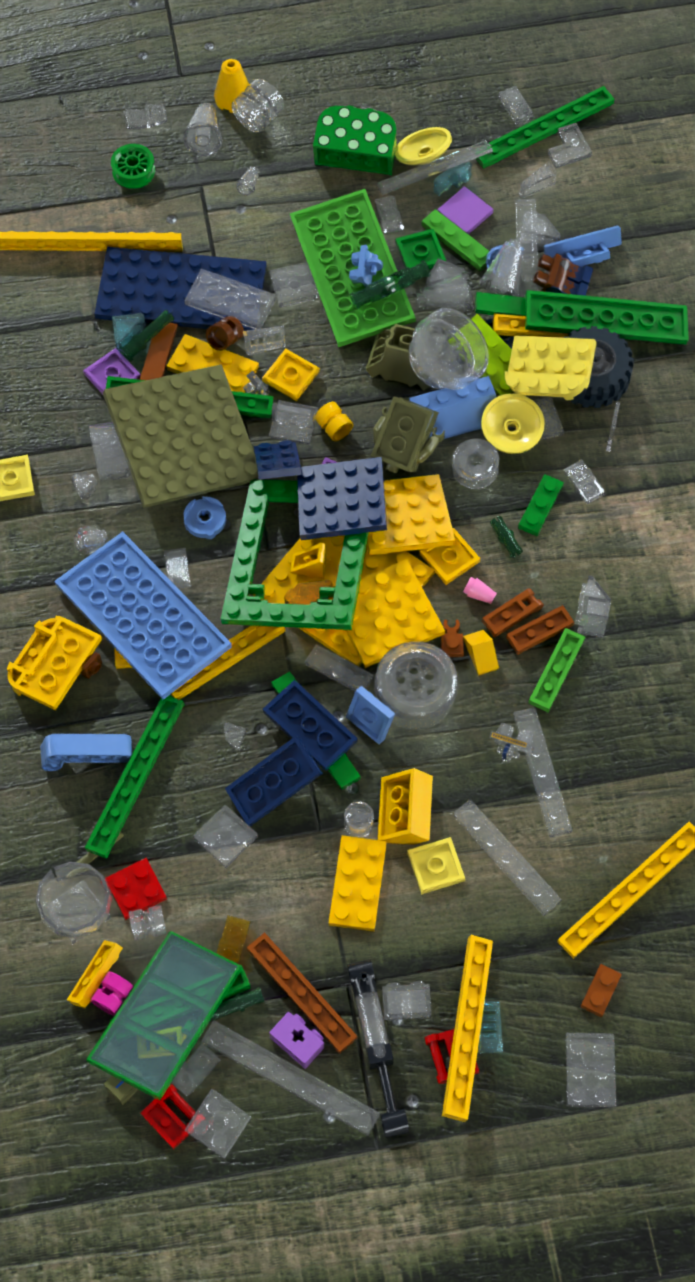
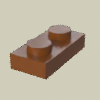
M600 964L581 1004V1008L602 1018L622 974Z

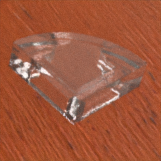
M225 722L224 734L226 741L232 748L239 751L247 730L246 728Z

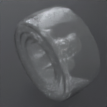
M411 641L392 648L383 656L378 664L374 678L375 697L395 713L392 723L407 729H425L440 723L454 706L458 693V676L454 663L442 649L425 642ZM412 668H416L418 670V673L411 674L409 670ZM431 674L434 678L427 680L425 676ZM401 677L404 678L405 682L400 684L396 679ZM433 689L434 692L428 695L427 691Z

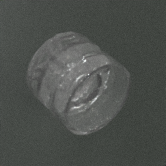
M260 78L254 79L245 89V92H242L232 102V110L239 122L250 131L256 133L261 132L271 122V119H274L284 109V102L279 92L273 85Z

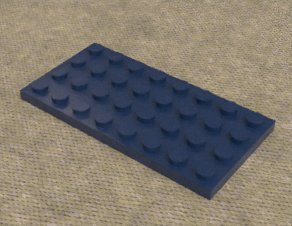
M107 247L95 308V319L156 324L158 320L174 323L180 327L208 329L223 318L234 316L242 323L244 333L257 334L267 263L266 261Z

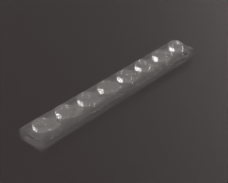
M213 1020L201 1040L203 1044L367 1136L370 1135L380 1116V1113L215 1020Z

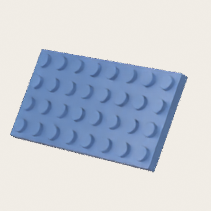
M124 532L118 534L54 581L60 591L162 700L232 648L231 642Z

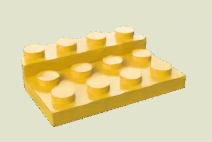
M56 616L43 622L39 620L34 625L35 632L14 663L9 662L7 666L8 681L16 694L19 696L23 694L55 711L81 673L83 665L90 659L102 640L101 635L61 616Z

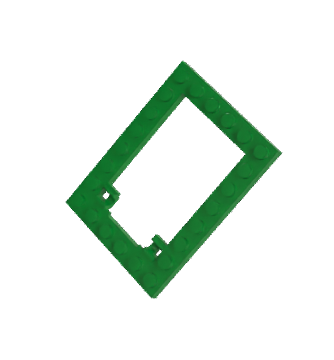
M251 480L221 614V623L228 625L352 630L369 532L345 535L336 586L320 587V599L317 602H311L310 605L268 603V600H264L265 585L252 584L269 502L298 503V481Z

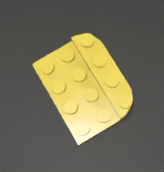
M514 336L508 371H505L506 384L514 393L524 396L564 397L565 400H573V397L580 394L584 388H588L597 342L595 339Z

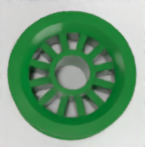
M123 145L111 157L113 178L119 185L125 188H141L150 183L154 178V157L152 152L143 145Z

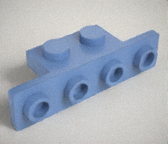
M614 226L544 245V254L553 258L557 253L562 258H566L581 267L592 263H601L603 260L610 259V251L607 248L622 244L621 228Z

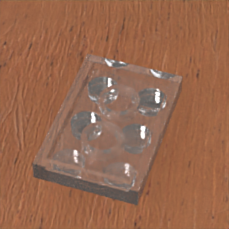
M566 1033L567 1106L616 1107L614 1034Z

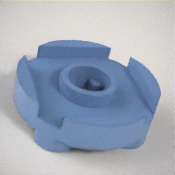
M206 496L197 501L195 499L188 503L183 513L185 528L192 535L199 538L213 539L226 525L224 507L220 501L212 497ZM209 514V520L202 521L200 516Z

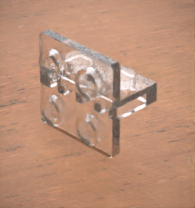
M279 400L277 404L274 403L272 408L273 421L269 437L309 445L316 423L315 415L318 412V407Z

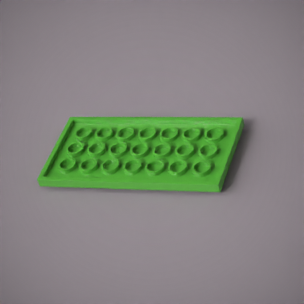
M366 189L290 213L294 229L338 347L377 335L386 328L391 329L395 324L404 326L416 322L414 312ZM361 245H367L368 251L378 255V259L383 262L382 270L376 271V275H372L371 287H365L362 283H353L349 278L350 271L358 269V266L355 267L352 263V253L359 252ZM388 277L392 278L395 282L396 289L394 292H388L385 287L384 281Z

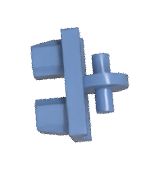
M361 245L359 252L352 253V263L355 267L358 266V269L351 270L349 278L353 283H362L365 287H371L372 275H376V271L382 270L383 262L378 259V255L368 251L367 245Z

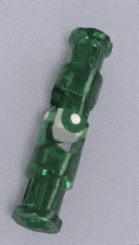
M422 260L411 268L401 269L385 278L366 285L363 290L350 293V299L355 309L358 310L362 305L369 302L374 303L415 284V281L421 278L430 277V270L425 260Z

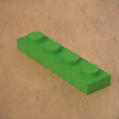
M433 210L422 220L421 226L427 230L434 229L439 240L476 269L482 271L487 266L486 257L490 251L439 211Z
M565 628L528 704L549 713L583 645L585 636Z

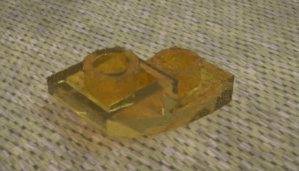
M227 915L222 938H220L216 953L238 964L251 921Z

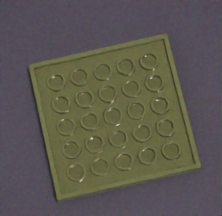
M222 364L104 389L103 396L143 508L247 484L254 479L259 480L255 453Z

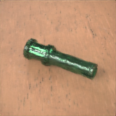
M165 309L141 333L133 335L132 339L124 347L120 346L119 351L129 362H132L133 357L141 350L144 351L147 347L146 344L173 321L174 317Z

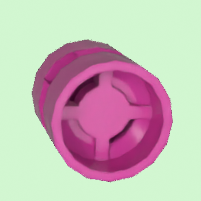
M109 971L101 982L103 987L96 990L90 1001L99 1009L115 1016L123 1004L122 1000L126 999L134 986L123 977Z

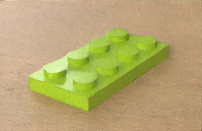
M476 314L447 340V343L480 378L489 376L497 396L513 394L514 392L506 384L505 371H508L512 349Z

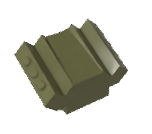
M395 324L391 329L386 328L377 334L366 371L372 378L380 374L385 381L393 380L407 384L409 387L418 384L424 391L433 386L444 349L438 341L430 339V332Z

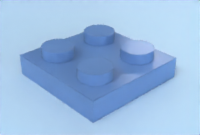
M361 686L355 691L346 718L377 744H380L386 738L395 713L374 697L371 692H368Z

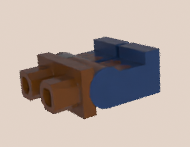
M557 253L553 258L545 254L541 256L537 266L546 270V272L538 270L532 281L541 286L540 291L586 296L593 268L587 265L584 268L578 266L570 260L562 258Z

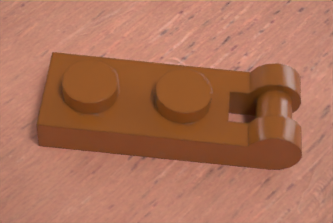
M528 588L483 617L482 622L491 634L497 637L532 613L541 610L544 604L540 599L537 600L534 597L535 593L531 588ZM527 601L530 605L526 606L523 602Z

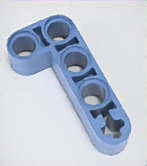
M51 734L44 738L40 746L42 769L45 771L59 770L64 763L129 762L133 754L131 736L127 734Z

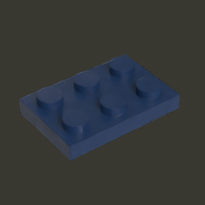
M284 440L277 444L261 443L258 446H254L259 480L302 475L296 442Z

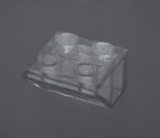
M589 575L587 583H582L575 625H579L577 633L603 638L611 599L595 578Z

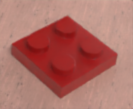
M147 857L105 878L125 920L167 900Z

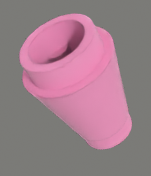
M470 577L463 591L467 594V597L489 604L492 603L497 594L481 580Z

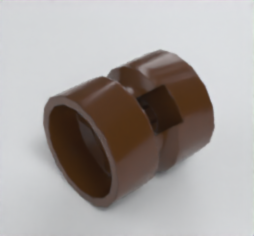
M227 316L213 324L206 332L208 344L215 350H225L243 337L244 329L242 323L234 316Z

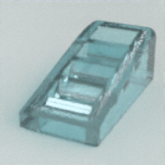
M486 1001L484 1002L483 1012L495 1011V1014H483L482 1021H496V1023H481L478 1049L480 1053L502 1052L500 1002ZM496 1030V1033H483V1031Z

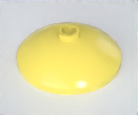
M441 127L426 128L414 132L399 142L395 152L396 159L406 165L429 164L447 151L452 142V136L447 129Z
M504 394L493 399L486 406L481 420L482 432L487 442L498 451L507 454H519L532 449L540 441L545 425L544 416L539 406L530 398L520 394ZM514 427L515 431H509L508 428Z

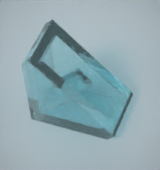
M142 313L112 316L116 349L122 353L146 327L145 318Z

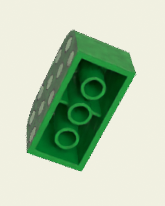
M351 105L331 106L320 114L313 142L315 165L392 175L397 138L396 124L390 115L372 108L360 109Z

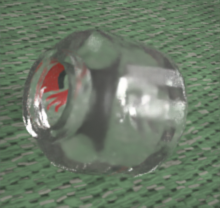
M98 525L81 527L74 535L76 549L83 554L94 553L103 547L108 540L105 530H101Z

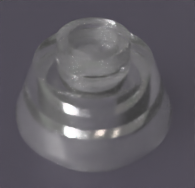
M87 472L74 473L71 477L73 486L81 499H89L96 491L95 486L98 483L93 474L89 475Z

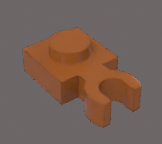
M444 620L443 628L446 634L441 636V657H463V633L456 634L460 628L459 620H456L455 627L453 628L447 625V620Z

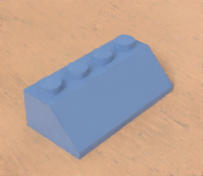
M487 376L411 397L409 401L439 412L434 427H437L436 435H441L445 431L444 439L482 429L481 420L486 406L497 397L491 380Z

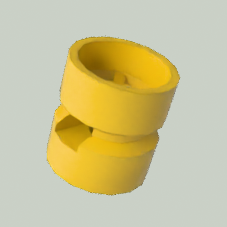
M333 401L322 406L315 415L316 422L322 429H325L327 435L335 442L346 437L354 426L346 414H342V409Z

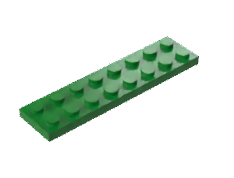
M527 290L525 293V330L570 333L573 330L578 332L579 328L582 327L591 329V326H597V329L603 330V328H607L609 332L619 334L621 339L684 345L689 340L687 305Z

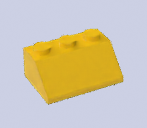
M412 768L381 777L378 840L393 844L409 845L430 840L432 775Z

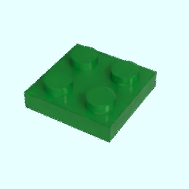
M434 229L395 239V244L408 275L446 265V258Z

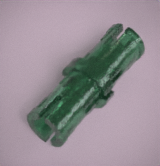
M497 516L498 521L493 518L490 521V525L499 536V542L504 544L511 558L516 557L515 553L519 556L523 549L514 538V532L509 530L502 516Z

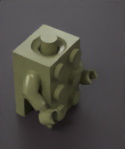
M394 396L388 412L387 407L382 409V416L373 428L375 446L371 457H382V461L387 463L386 469L391 472L397 473L399 468L408 472H416L419 463H423L434 452L439 442L444 440L445 431L441 435H436L437 427H434L439 412L402 397Z

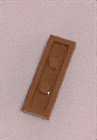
M562 605L508 633L506 638L517 655L563 632L565 628L568 629L574 626V621Z

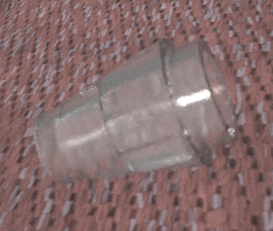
M250 167L237 181V191L240 194L248 196L255 191L259 175L257 168Z

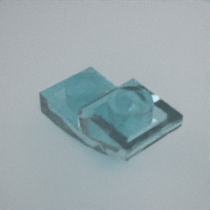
M461 163L444 171L434 179L433 192L440 196L444 191H448L452 184L459 188L463 183H467L472 176V163Z

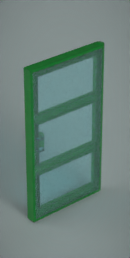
M169 931L86 1061L144 1093L161 1100L241 972V965Z

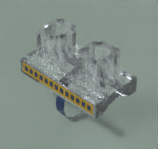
M501 723L497 732H491L490 738L494 739L496 744L505 746H498L497 752L502 754L503 761L509 762L512 757L518 759L520 756V752L514 750L533 754L534 748L531 746L534 734L531 731L520 729L518 737L515 739L511 737L514 727Z

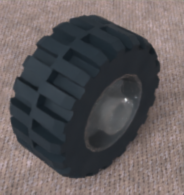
M591 326V329H586V327L579 328L578 332L573 330L568 333V337H564L595 339L597 342L588 388H584L580 394L573 397L574 399L571 400V403L575 405L578 403L583 404L582 407L586 408L589 406L601 408L602 404L608 406L612 404L613 400L618 401L622 394L627 391L633 371L634 359L632 358L631 348L627 347L628 343L623 338L619 339V334L611 333L607 328L602 330L597 329V326Z

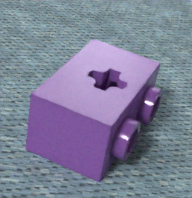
M288 1011L269 1032L270 1039L306 1069L324 1049V1042L322 1041L324 1038L315 1029L310 1031L305 1026L306 1022L298 1014L293 1016ZM302 1035L303 1042L300 1040L294 1042V1036L300 1037Z

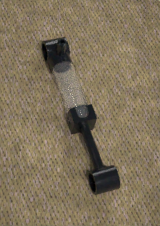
M371 959L347 964L348 973L356 1001L370 1070L378 1068L387 1108L386 1113L380 1114L385 1138L409 1133L405 1109H396L387 1066L393 1065L394 1059L384 1023Z

